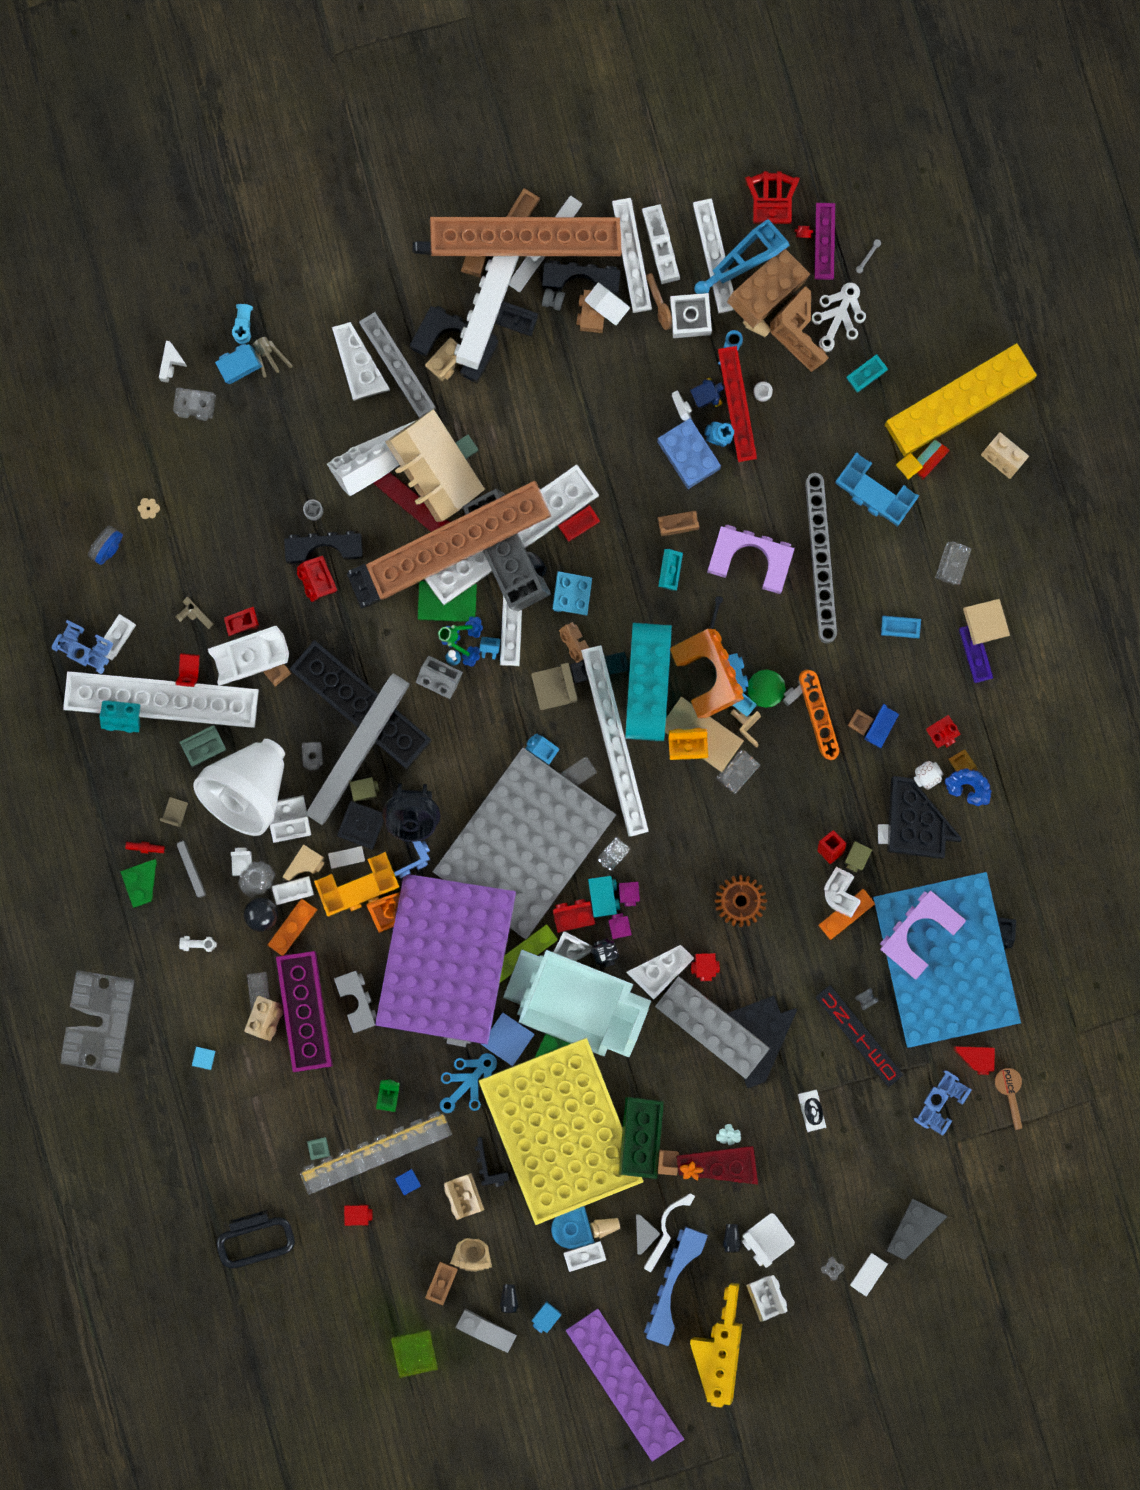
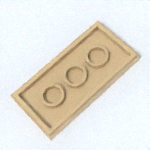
M682 697L666 718L665 733L668 735L669 730L677 728L683 730L693 728L707 729L708 758L702 759L720 772L725 769L744 742V740L711 717L698 718L693 705Z

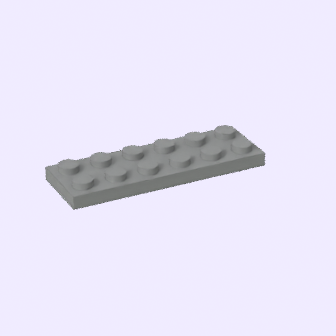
M678 976L655 1006L745 1079L748 1078L770 1049V1047L680 976Z

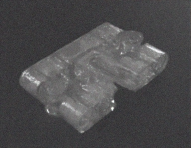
M77 970L70 1007L89 1015L99 1016L102 1018L103 1023L100 1027H66L61 1064L119 1073L134 990V979ZM103 978L109 980V987L106 989H102L99 985L100 980ZM90 1054L96 1058L94 1065H88L86 1062V1058Z

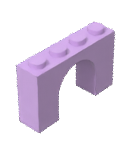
M721 526L707 573L726 578L734 553L743 547H756L765 554L768 560V571L762 589L781 594L794 552L791 544L782 541L778 544L772 542L773 539L770 537L762 536V538H758L750 531L744 530L742 533L736 531V528L733 526Z
M931 890L929 893L924 891L918 898L920 902L916 908L912 906L905 914L907 919L903 923L899 921L893 928L895 933L891 937L887 935L880 943L883 946L880 950L914 979L919 977L928 964L908 946L907 932L909 927L919 919L928 918L935 920L954 935L966 922L963 917Z

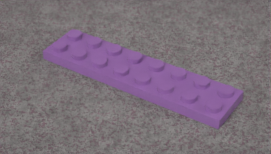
M598 1308L566 1329L575 1346L651 1461H654L684 1440Z

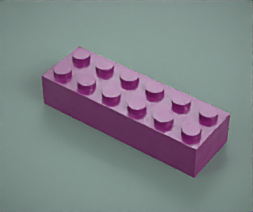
M316 951L276 957L293 1072L333 1066Z

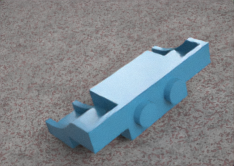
M856 453L835 483L850 493L855 503L860 506L864 504L868 507V511L876 517L878 515L883 516L898 527L919 495L910 491L905 485H903L897 495L893 494L865 474L872 465V462L867 461L859 453Z

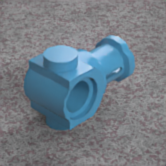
M712 422L711 425H707L704 435L707 436L706 441L725 447L731 443L734 429L728 423Z

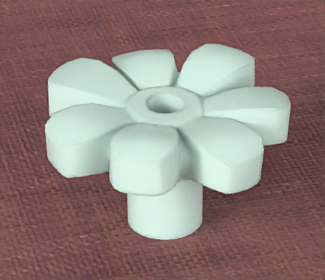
M727 1124L725 1129L719 1130L716 1139L720 1143L726 1144L728 1142V1145H733L735 1142L741 1141V1133L739 1130L734 1131L731 1124Z

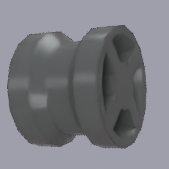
M872 988L865 990L855 997L856 1001L861 1003L862 1010L879 1001L872 994Z

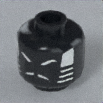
M608 938L595 942L591 949L595 963L597 965H604V968L614 965V960L619 958L615 942L609 941Z

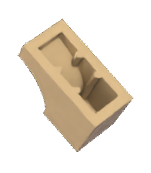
M303 844L283 875V878L291 881L295 876L303 872H311L313 874L315 871L319 872L324 865V857Z

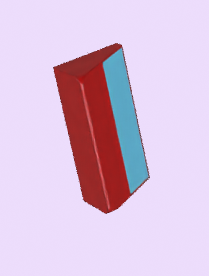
M934 439L917 458L923 468L916 474L924 480L950 450Z

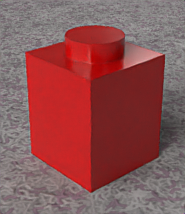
M833 830L819 841L817 851L831 864L844 854L847 843Z
M345 1205V1226L369 1225V1221L373 1219L372 1209H369V1205Z

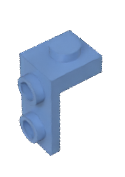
M425 841L413 842L421 859L394 872L395 877L400 876V878L411 874V869L417 867L419 870L428 865L427 861L430 858L427 852L430 850Z

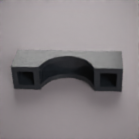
M549 261V263L544 264L543 289L550 288L562 291L565 284L570 280L585 278L590 280L595 286L599 282L614 295L618 296L620 270H617V267L606 266L605 268H598L597 265L587 264L584 267L573 262L563 265L558 261Z
M346 531L345 535H338V532H329L327 536H319L318 533L308 534V537L301 538L300 535H289V538L284 539L287 564L307 561L310 553L322 546L335 548L341 553L344 560L363 559L361 533L357 534V531Z

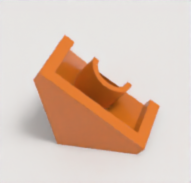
M400 892L366 904L379 933L394 927Z

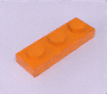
M864 889L854 896L861 902L851 918L835 911L818 925L830 940L875 905Z
M301 898L268 946L284 956L317 909Z

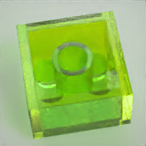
M430 1329L392 1337L391 1341L399 1378L438 1369Z

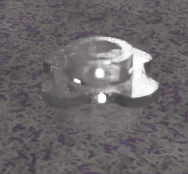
M834 1257L828 1258L827 1264L821 1267V1272L830 1276V1279L833 1281L837 1280L840 1272L844 1271V1265L837 1263Z

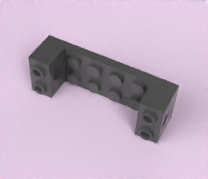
M494 489L462 507L467 515L505 496V494ZM518 533L483 550L510 609L518 612L551 595L544 578L537 575Z

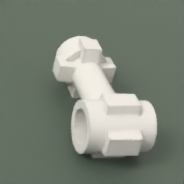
M189 936L180 938V949H184V951H189V948H204L206 952H212L217 947V942L212 937H207L205 940H190Z

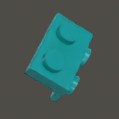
M103 700L100 711L101 729L109 731L120 730L128 733L139 732L141 705Z

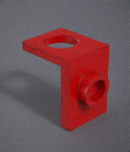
M180 654L179 677L175 685L195 687L199 677V655Z

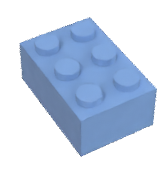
M690 418L658 438V444L687 489L695 486L721 468L718 460Z

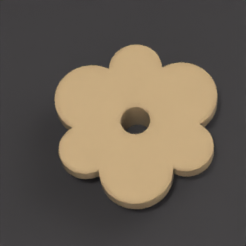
M143 498L141 500L138 511L141 512L140 515L143 519L155 518L156 513L160 511V506L155 504V499L148 500Z

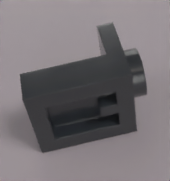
M997 917L1004 949L1012 948L1015 942L1016 920Z

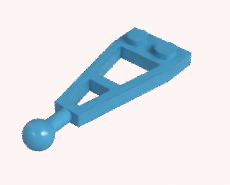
M769 219L765 220L754 228L712 270L715 275L706 281L696 283L694 288L696 294L709 293L710 287L719 280L723 284L775 257L790 246L788 241ZM759 238L768 250L745 262L740 255ZM734 261H736L739 264L731 270L723 273Z

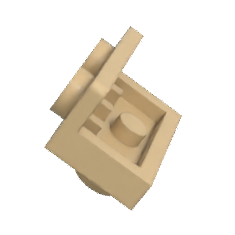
M1001 432L981 454L1010 479L1029 457Z
M258 996L244 1031L271 1041L276 1033L279 1019L283 1015V1004Z
M471 1173L444 1183L445 1194L449 1198L451 1211L456 1220L484 1210Z

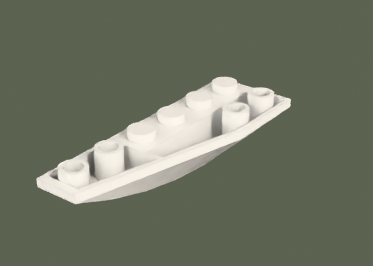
M413 422L356 447H352L348 452L335 457L331 462L327 463L334 477L349 496L382 478L400 465L385 441Z

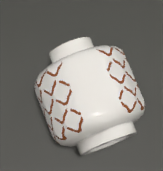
M927 761L915 769L916 776L914 780L919 787L923 786L925 789H930L942 781L941 776L944 774L936 762Z

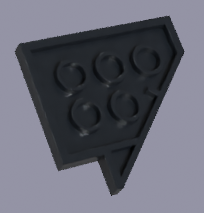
M891 777L887 852L938 859L945 858L946 841L960 842L961 837L912 778Z
M774 995L727 1013L770 1047L748 1078L745 1079L743 1077L747 1089L766 1082L797 1012V1009L793 1008L780 1013Z

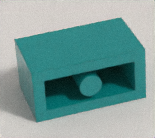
M611 876L588 879L594 918L616 915V910H620L619 899L614 898V891H617L616 879L612 880Z

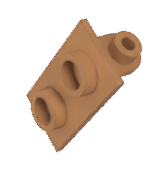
M572 622L563 626L559 632L562 641L569 648L570 656L578 663L583 660L581 650L588 649L589 647L585 640L578 642L577 639L583 636L577 625H574Z

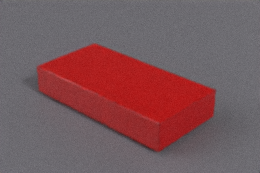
M589 505L558 525V528L566 540L570 542L598 524L600 520Z

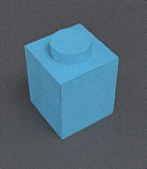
M546 1301L533 1317V1327L540 1333L543 1331L548 1333L562 1313Z

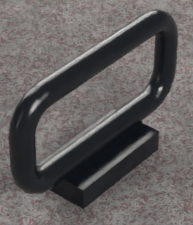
M264 1210L230 1220V1230L218 1237L216 1247L222 1264L233 1269L290 1252L294 1247L295 1237L290 1223L285 1218L274 1217L269 1219L268 1211ZM274 1225L283 1226L287 1238V1244L284 1247L236 1261L228 1259L224 1247V1242L227 1239Z

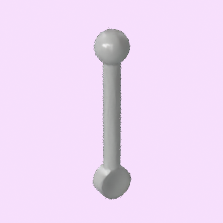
M877 239L874 241V246L872 247L870 252L867 254L861 265L856 267L857 273L863 272V267L865 266V264L867 263L875 249L880 247V240Z

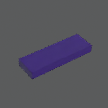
M968 626L959 628L974 684L993 679L984 644L973 645Z

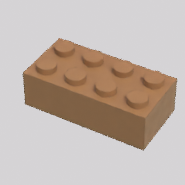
M784 249L731 294L727 303L754 329L801 287L810 273Z

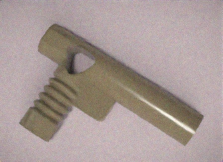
M189 597L183 600V603L186 605L185 609L175 616L180 622L186 616L191 620L197 617L208 629L214 625ZM190 604L194 606L193 609H188Z

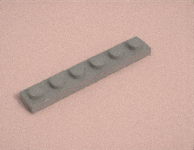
M374 312L359 321V324L418 417L421 418L431 410L436 409L377 314Z

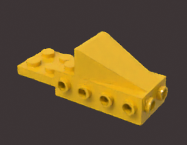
M731 1283L729 1287L725 1288L724 1300H727V1305L722 1309L721 1319L725 1321H718L712 1327L711 1338L715 1339L693 1337L690 1341L707 1402H711V1406L723 1407L724 1404L731 1405L733 1402L742 1324L735 1323L739 1284Z

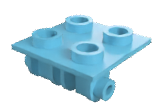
M557 571L552 609L557 612L565 611L587 616L592 578Z

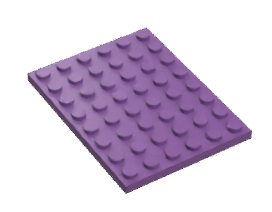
M410 874L404 876L375 1025L488 1045L516 892Z

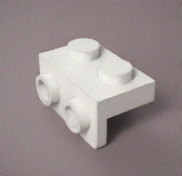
M774 1275L763 1277L746 1285L760 1322L787 1312L786 1301L781 1295L779 1282Z

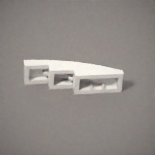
M661 204L643 208L642 212L661 284L680 280Z

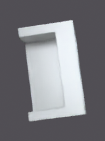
M599 282L585 298V302L615 325L618 324L630 309L627 304Z

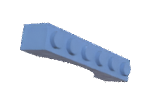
M685 1227L684 1230L680 1229L677 1241H680L678 1248H673L670 1257L673 1260L671 1267L667 1266L664 1273V1278H667L666 1282L659 1287L657 1296L660 1297L658 1304L654 1303L650 1313L653 1315L652 1321L647 1322L644 1333H647V1339L669 1346L675 1329L670 1310L673 1285L683 1268L702 1253L707 1234Z

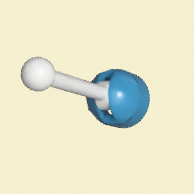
M450 650L445 658L449 665L454 666L460 662L461 655L456 650Z

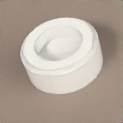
M767 382L757 383L753 391L755 398L759 401L769 400L773 393L772 386Z

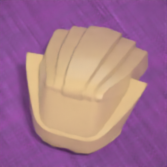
M466 1238L456 1245L450 1264L460 1267V1269L465 1271L477 1272L489 1269V1267H492L488 1245L480 1239Z

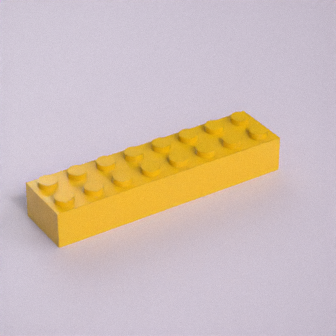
M1016 343L886 421L885 426L905 457L1033 381L1037 375Z

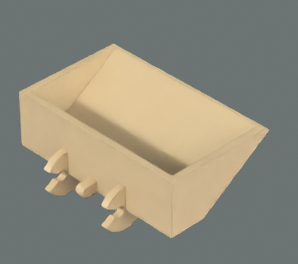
M434 409L385 441L400 464V467L395 470L396 473L405 472L410 480L408 483L409 487L414 486L420 495L415 500L416 504L424 502L436 522L444 521L485 490Z

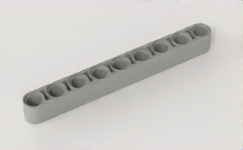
M812 473L808 476L805 486L819 639L821 642L828 644L834 641L837 636L825 488L823 477L819 473ZM812 478H816L819 480L820 485L813 487L809 481ZM813 497L820 498L821 505L814 506L811 499ZM820 516L823 519V523L816 525L813 522V517ZM822 535L825 541L822 544H818L815 542L814 537ZM824 554L826 561L824 563L818 562L816 555ZM821 572L825 573L828 576V580L821 582L818 579V574ZM820 592H827L829 599L827 601L821 600L819 597ZM824 610L829 611L831 618L828 620L823 619L821 612ZM823 630H831L833 637L830 639L824 638Z
M394 673L389 677L306 813L307 816L321 825L326 822L410 683Z

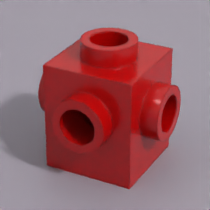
M949 715L926 728L937 748L943 745L946 748L956 742L954 738L961 735Z

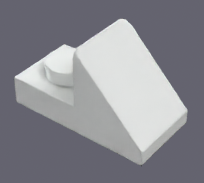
M166 341L159 379L163 382H169V378L173 377L174 367L172 364L187 367L170 341Z

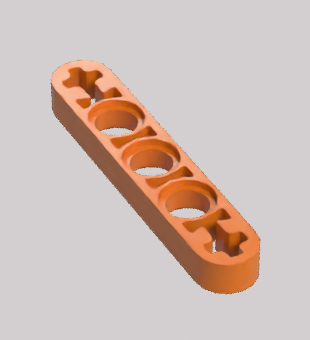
M807 669L799 675L803 696L820 753L824 758L834 760L839 755V747L817 674ZM806 674L813 676V678L810 679V683L812 686L816 685V688H810L809 683L807 681H804V679L807 678ZM813 691H816L819 696L815 702L809 700V694ZM821 709L824 712V716L821 720H816L814 714L817 710ZM822 728H828L829 735L826 738L820 736ZM822 742H828L829 746L834 748V751L831 752L832 755L826 753L828 746L825 743L822 744Z

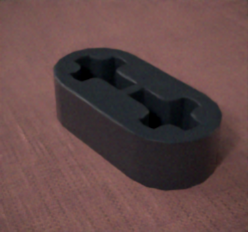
M413 242L412 253L431 255V242Z

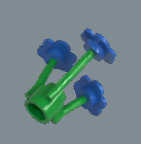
M473 616L463 626H445L438 632L442 644L453 647L463 653V664L470 667L474 666L476 661L479 660L480 648L470 646L465 650L457 645V641L461 638L458 635L459 630H468V635L475 638L480 636V631L483 630L481 619L479 617L474 618Z

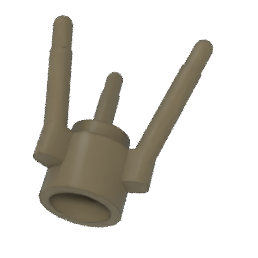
M261 337L253 343L255 352L263 366L260 369L264 378H266V372L261 355L262 357L266 356L275 372L279 373V369L270 355L272 350L289 368L293 367L275 347L273 342L268 341L267 337Z

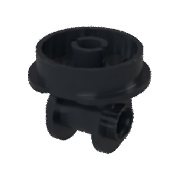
M398 783V789L393 790V797L383 807L382 816L388 832L393 837L402 841L417 842L433 834L440 821V809L432 800V791H428L427 784H423V790H403L402 783Z

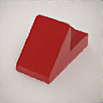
M254 607L224 617L228 636H234L247 630H256L259 626Z

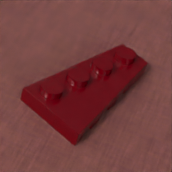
M753 1146L676 1155L678 1173L681 1176H684V1173L680 1170V1166H689L693 1161L695 1168L703 1169V1172L697 1173L698 1178L758 1185Z

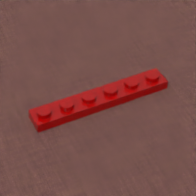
M737 346L718 349L731 425L734 429L733 436L738 462L757 459Z

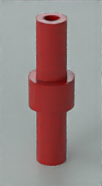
M126 842L125 849L136 850L149 854V852L164 853L165 846L152 845L150 842Z

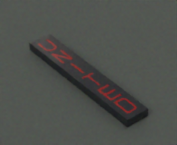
M831 985L815 997L888 1087L903 1076L902 1072Z

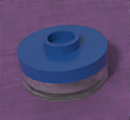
M109 525L94 541L88 552V557L99 565L104 564L118 550L123 534Z

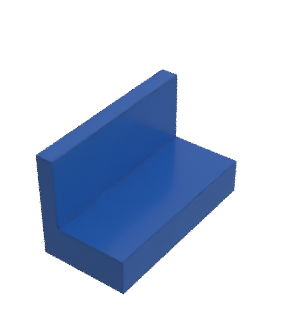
M883 704L864 740L881 748L899 714Z

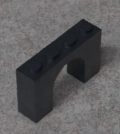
M431 306L410 344V349L427 358L435 342L442 334L451 331L462 333L463 327L467 328L468 325L463 323V319L454 314L450 316L446 314L445 309L436 306V308ZM490 334L478 370L464 365L460 371L461 376L478 384L499 345L495 335Z

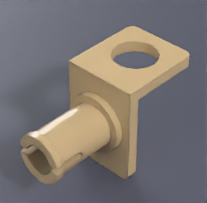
M733 709L731 715L743 724L739 729L741 734L757 748L759 746L757 741L747 731L761 717L760 713L757 711L753 716L748 715L746 717L738 709H736L738 712Z

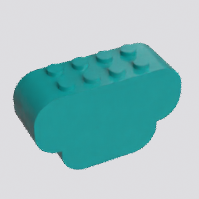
M633 623L625 739L664 741L672 625Z

